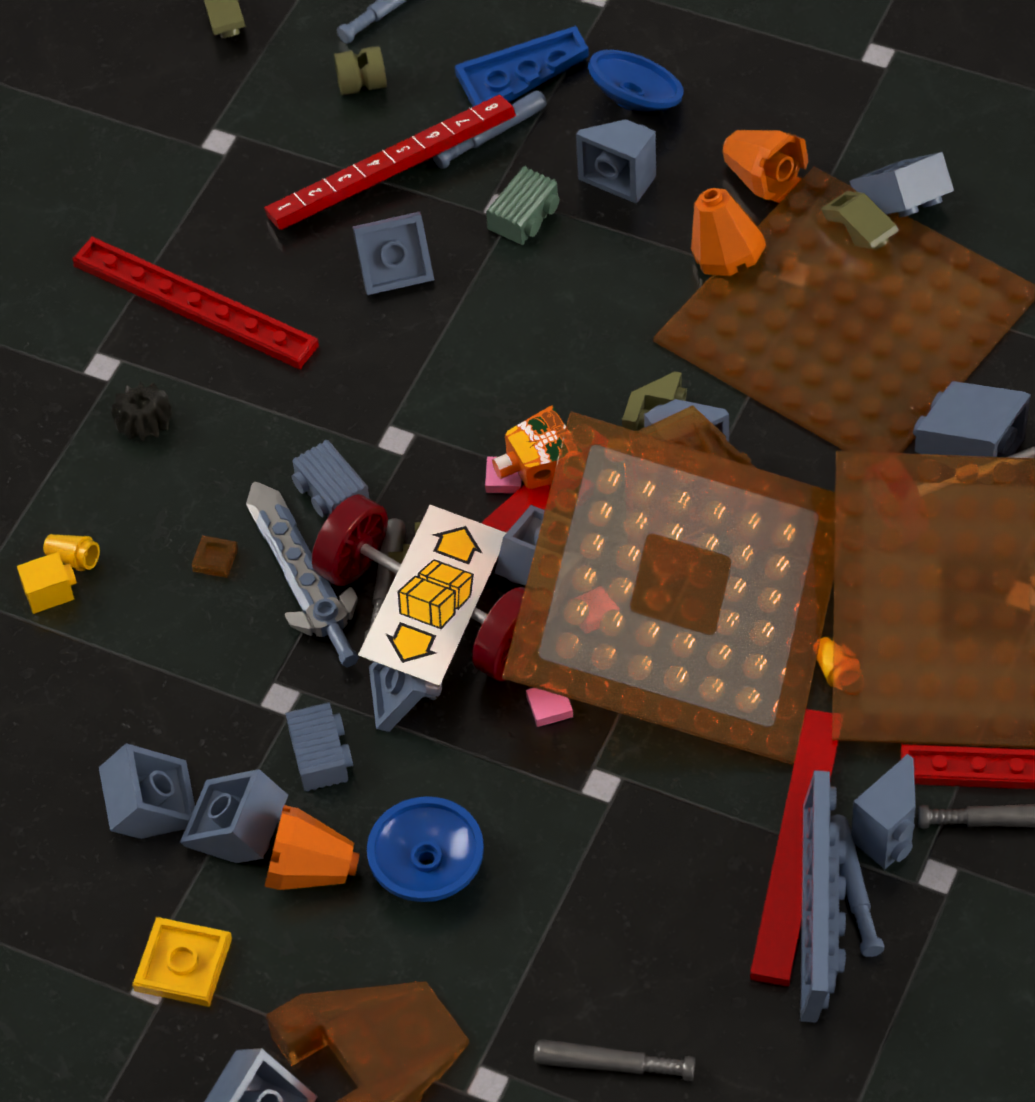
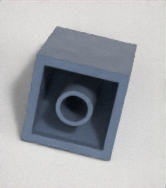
M952 381L944 393L941 391L937 393L927 416L922 415L917 420L913 429V435L916 436L915 451L961 474L1011 456L1025 439L1031 395L1022 391ZM1002 471L976 481L991 487Z

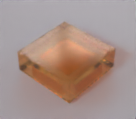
M202 535L192 562L193 572L228 578L238 551L237 542Z

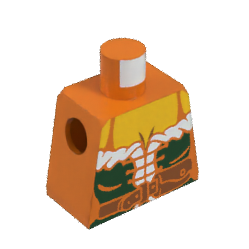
M553 405L508 430L505 434L507 453L492 459L494 470L499 479L518 473L525 486L530 489L583 476L582 452Z

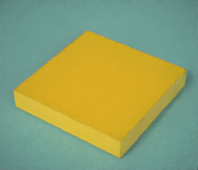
M156 917L133 982L134 991L210 1007L232 941L231 932Z

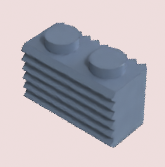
M324 440L317 447H312L305 454H300L299 457L293 459L295 473L292 475L293 483L300 493L307 492L311 496L312 505L319 516L327 515L329 517L342 501L353 495L361 494L369 498L368 486L329 440Z
M330 702L286 712L288 729L304 791L309 792L311 789L324 788L326 785H338L340 782L346 783L348 781L346 767L353 766L349 745L340 744L339 736L345 735L340 713L332 714Z

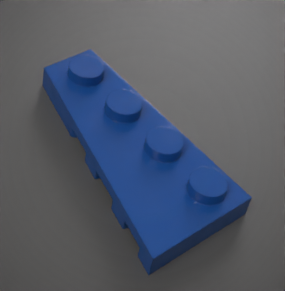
M574 26L455 65V74L473 107L499 94L508 102H511L589 57V50L579 30Z

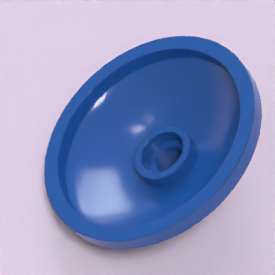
M602 50L594 53L588 64L589 72L596 85L610 99L625 109L638 111L667 110L678 105L684 94L681 83L672 73L659 64L633 53L619 50Z
M417 797L394 805L376 821L367 842L369 866L379 884L397 897L416 902L437 901L461 891L477 874L484 855L483 836L475 818L459 804L439 797ZM427 859L433 861V863L428 865L421 864L424 860Z

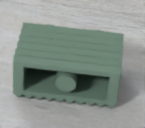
M524 166L486 211L487 229L524 245L525 240H528L529 236L534 237L538 233L543 218H546L547 214L551 215L556 211L560 201L557 182Z

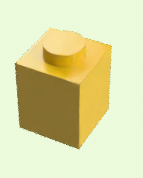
M59 552L17 566L22 587L33 614L75 600L71 586L77 584L71 564L63 565Z

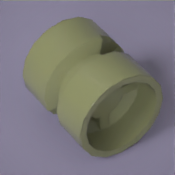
M380 46L363 48L358 55L353 51L334 54L341 95L358 93L361 87L364 86L369 91L387 88Z

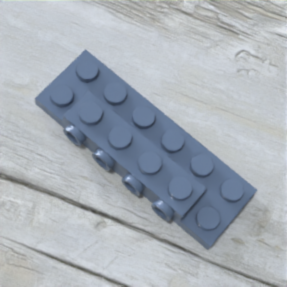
M814 771L803 804L801 1021L817 1023L821 1010L828 1008L829 993H834L835 979L838 973L844 972L846 959L845 949H839V936H844L846 925L845 912H839V900H844L846 891V877L839 876V864H844L846 841L839 840L840 826L836 825L835 822H830L831 810H835L837 790L836 787H830V772Z

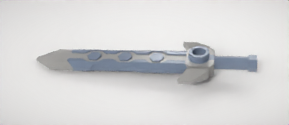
M253 482L246 506L263 538L269 544L284 572V577L302 609V611L285 613V618L290 627L312 636V633L319 637L328 635L339 654L341 664L345 667L355 665L359 657L356 651L352 649L342 629L348 624L347 620H351L358 602L357 595L353 588L349 587L339 596L340 600L338 601L328 580L314 572L312 553L297 528V523L280 492L259 482Z

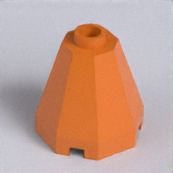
M736 130L723 144L725 163L755 195L779 203L799 187L802 178L797 175L800 168L806 170L809 162L805 139L782 131Z
M710 188L699 195L694 204L691 251L697 264L699 263L704 274L731 276L737 273V266L744 263L746 268L755 265L766 247L763 234L726 189Z
M283 805L264 887L286 890L345 884L347 875L355 876L360 853L353 852L354 842L301 809Z

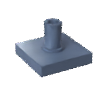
M420 212L353 226L367 295L434 280Z
M373 662L369 666L375 724L378 730L390 732L422 697L435 700L436 696H439L442 691V682L438 686L377 662Z

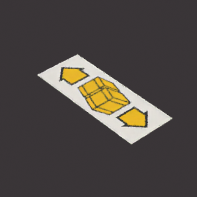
M429 505L358 656L440 686L499 556L502 539L506 532Z

